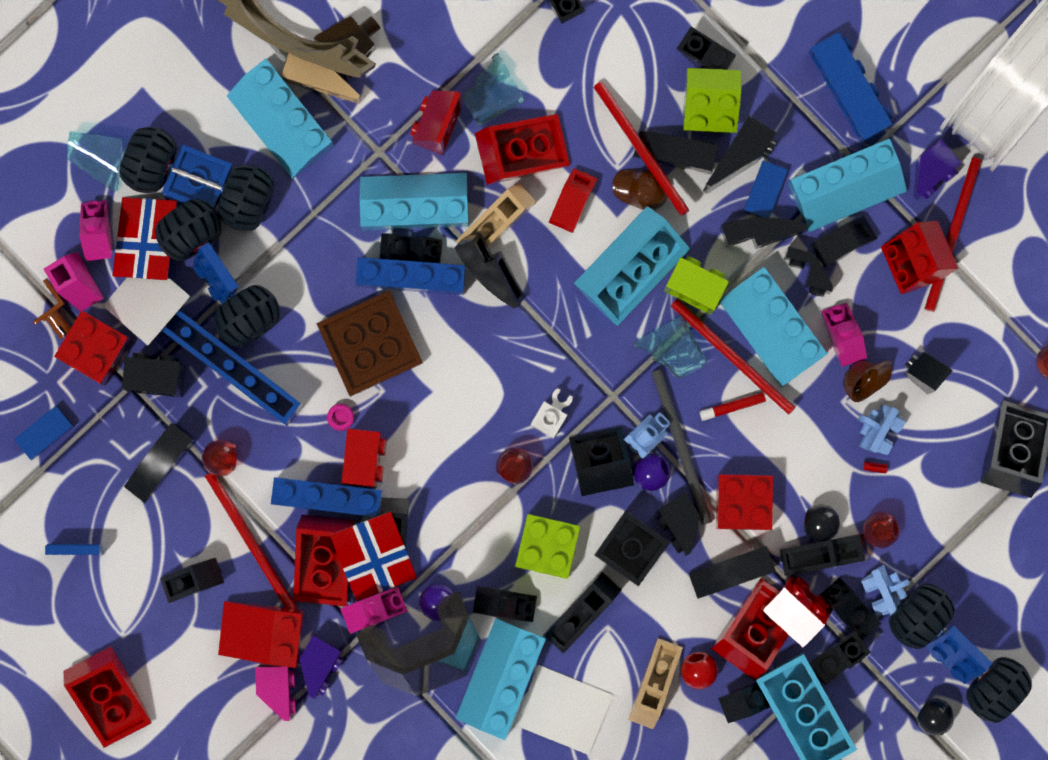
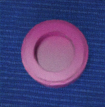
M336 404L329 409L327 421L333 429L345 431L352 426L354 413L347 405Z

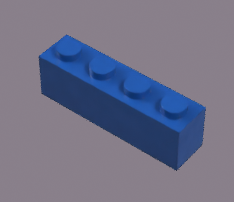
M838 32L811 47L808 53L862 144L889 129L892 125L890 120L893 117L887 106H882L877 99L879 92L872 82L868 83L864 76L866 70L859 59L855 61L850 52L853 48L846 36L841 37Z
M358 257L356 286L361 288L464 295L466 267L465 265Z
M274 477L271 504L377 517L380 516L383 491Z

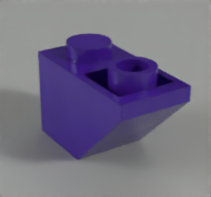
M942 139L917 159L913 194L916 200L922 196L925 199L929 198L938 190L935 186L943 179L947 183L959 173L956 168L962 163Z
M316 635L312 636L299 659L309 697L313 699L318 694L324 695L330 684L326 679L331 671L337 672L344 658L340 657L342 650Z

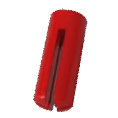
M864 461L863 470L884 474L888 471V465Z

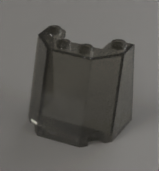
M461 591L444 597L438 604L437 611L444 628L392 649L386 633L376 627L356 634L366 660L381 682L414 696H419L467 676L481 643V638Z

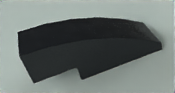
M639 131V137L657 163L684 170L686 168L712 174L719 148L718 145L666 134ZM635 150L633 157L641 159Z
M750 218L722 224L720 230L726 248L752 239L755 249L805 233L808 227L807 224L787 219Z
M480 231L461 239L454 248L472 275L499 300L512 308L518 307L525 296L502 252L499 251L491 254Z
M171 423L138 465L124 487L145 504L179 463V459L195 440L174 423Z
M864 533L779 549L785 576L869 560Z
M764 546L688 574L696 597L699 599L776 572L768 548Z

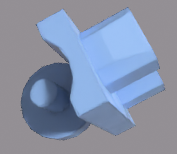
M881 404L878 412L872 409L868 417L860 415L858 421L864 425L859 433L864 435L859 447L870 452L888 455L893 447V442L885 438L887 432L890 429L893 432L899 433L906 423L898 415L899 410Z
M660 412L654 418L649 415L624 440L628 443L630 450L639 454L643 459L669 434L665 429L670 425V422Z
M882 565L871 571L870 575L861 580L867 593L879 589L883 598L872 602L876 616L889 613L892 615L897 610L900 600L907 597L903 587L910 584L908 579L900 581L897 572L888 575L885 566Z

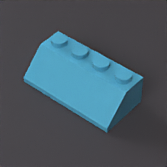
M264 59L246 73L227 94L228 99L292 179L334 147L330 138L267 59Z
M890 138L793 178L788 183L802 219L807 224L808 233L907 192L901 164Z
M467 173L360 177V226L362 231L469 227Z
M647 206L574 284L590 302L618 326L678 263L680 257H684L690 248L665 218Z
M765 267L750 276L719 301L781 387L828 354Z
M495 618L455 719L506 740L546 638Z
M803 652L756 679L800 760H840L857 750Z

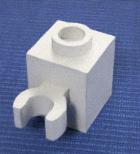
M559 388L553 392L552 405L544 401L530 424L531 427L553 440L567 417V414L561 410L568 407L573 398L569 396L566 402H559L557 399V395L560 393Z

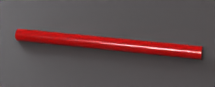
M603 82L597 83L593 88L680 216L688 213L689 208Z
M971 158L946 238L952 255L982 162L979 158ZM945 278L932 283L925 310L935 312Z
M679 299L672 303L671 308L788 415L791 414L796 407Z
M210 472L204 477L285 608L297 609L296 604L215 472Z

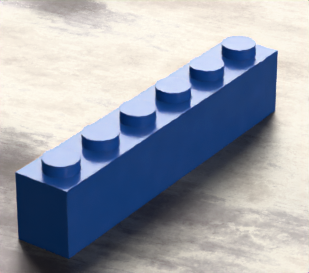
M180 310L176 312L162 329L169 337L284 425L288 426L303 407V404Z

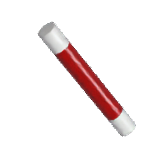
M760 392L701 410L699 414L701 420L705 421L772 399L764 392Z

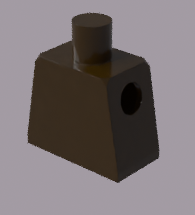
M350 16L316 35L314 40L316 42L328 43L341 41L353 36L359 40L355 49L369 58L376 49L370 37L380 30L381 27L372 16L360 25ZM342 74L347 80H350L353 77L350 75Z

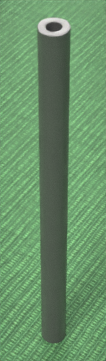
M662 370L651 372L666 418L670 422L669 427L697 511L700 515L702 525L711 523L712 519Z

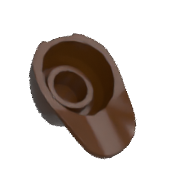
M649 169L622 170L613 179V193L622 202L642 210L647 206L652 210H656L666 203L667 195Z
M889 359L878 364L864 360L855 363L845 372L843 386L850 399L854 402H861L884 387L891 378L892 360Z

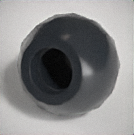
M817 504L806 511L804 531L810 538L817 541H827L838 533L840 520L837 512L832 507Z
M934 698L926 701L916 720L919 727L926 734L939 736L947 733L952 728L955 715L952 707L946 701Z

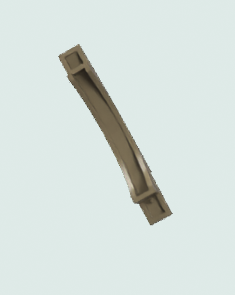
M217 0L227 6L224 12L225 16L260 39L300 59L361 78L376 66V63L355 49L359 40L353 36L341 41L328 43L308 40L280 25L267 13L258 0Z

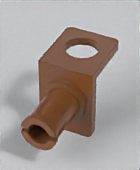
M46 278L43 282L58 303L36 318L33 323L36 325L41 320L43 322L47 321L59 337V340H61L66 334L60 326L67 334L71 329V326L60 313V307L66 302L56 292L50 280Z

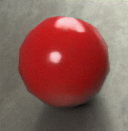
M692 653L684 659L681 665V676L686 685L693 689L703 690L715 682L718 676V666L714 658L707 653Z

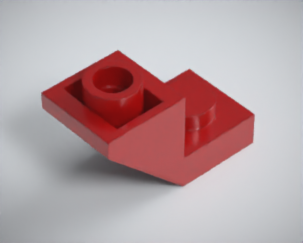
M573 168L564 184L549 223L573 233L582 218L586 203L596 186L598 178Z

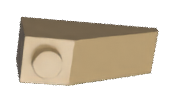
M288 53L281 75L284 82L360 104V95L335 71Z
M517 183L508 188L456 242L459 243L461 239L480 231L489 248L537 202L520 183Z
M659 638L657 639L628 720L654 729L661 715L683 647Z

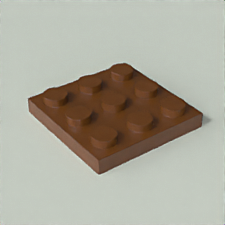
M390 290L316 323L350 397L423 364Z

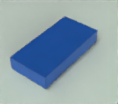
M762 161L744 211L761 218H770L787 169Z
M54 406L14 440L28 458L33 460L74 426L59 407Z
M102 544L45 545V555H103Z

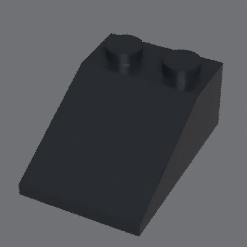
M748 116L709 178L703 191L708 194L757 164L761 157L767 159L777 143L773 139L777 132Z
M1002 400L984 459L981 483L1032 498L1042 485L1048 452L1047 413Z

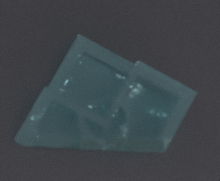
M498 53L492 56V63L484 73L481 72L475 85L469 88L462 97L478 127L525 101Z
M69 131L68 160L107 186L110 190L117 192L124 140Z
M682 316L664 324L633 343L636 348H642L652 355L654 361L660 365L667 366L670 372L679 379L702 368L708 362Z

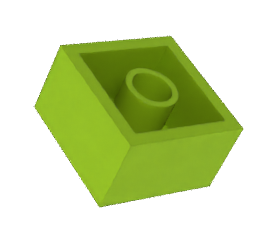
M687 68L683 130L737 133L742 90L741 70Z
M687 256L686 259L680 257L663 292L712 315L729 281L724 279L726 275L713 268L710 271L701 268L702 263L692 257Z
M527 514L515 567L568 579L580 526Z

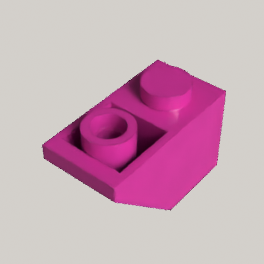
M107 200L81 203L79 237L85 261L112 258L113 241Z
M78 252L65 255L44 268L56 292L79 311H84L104 299Z
M847 302L822 310V316L834 352L841 366L867 359L863 334Z
M398 586L341 608L350 634L408 612Z
M284 666L255 667L256 695L282 720H292V715H296V698H291V687H295V671H290V667Z

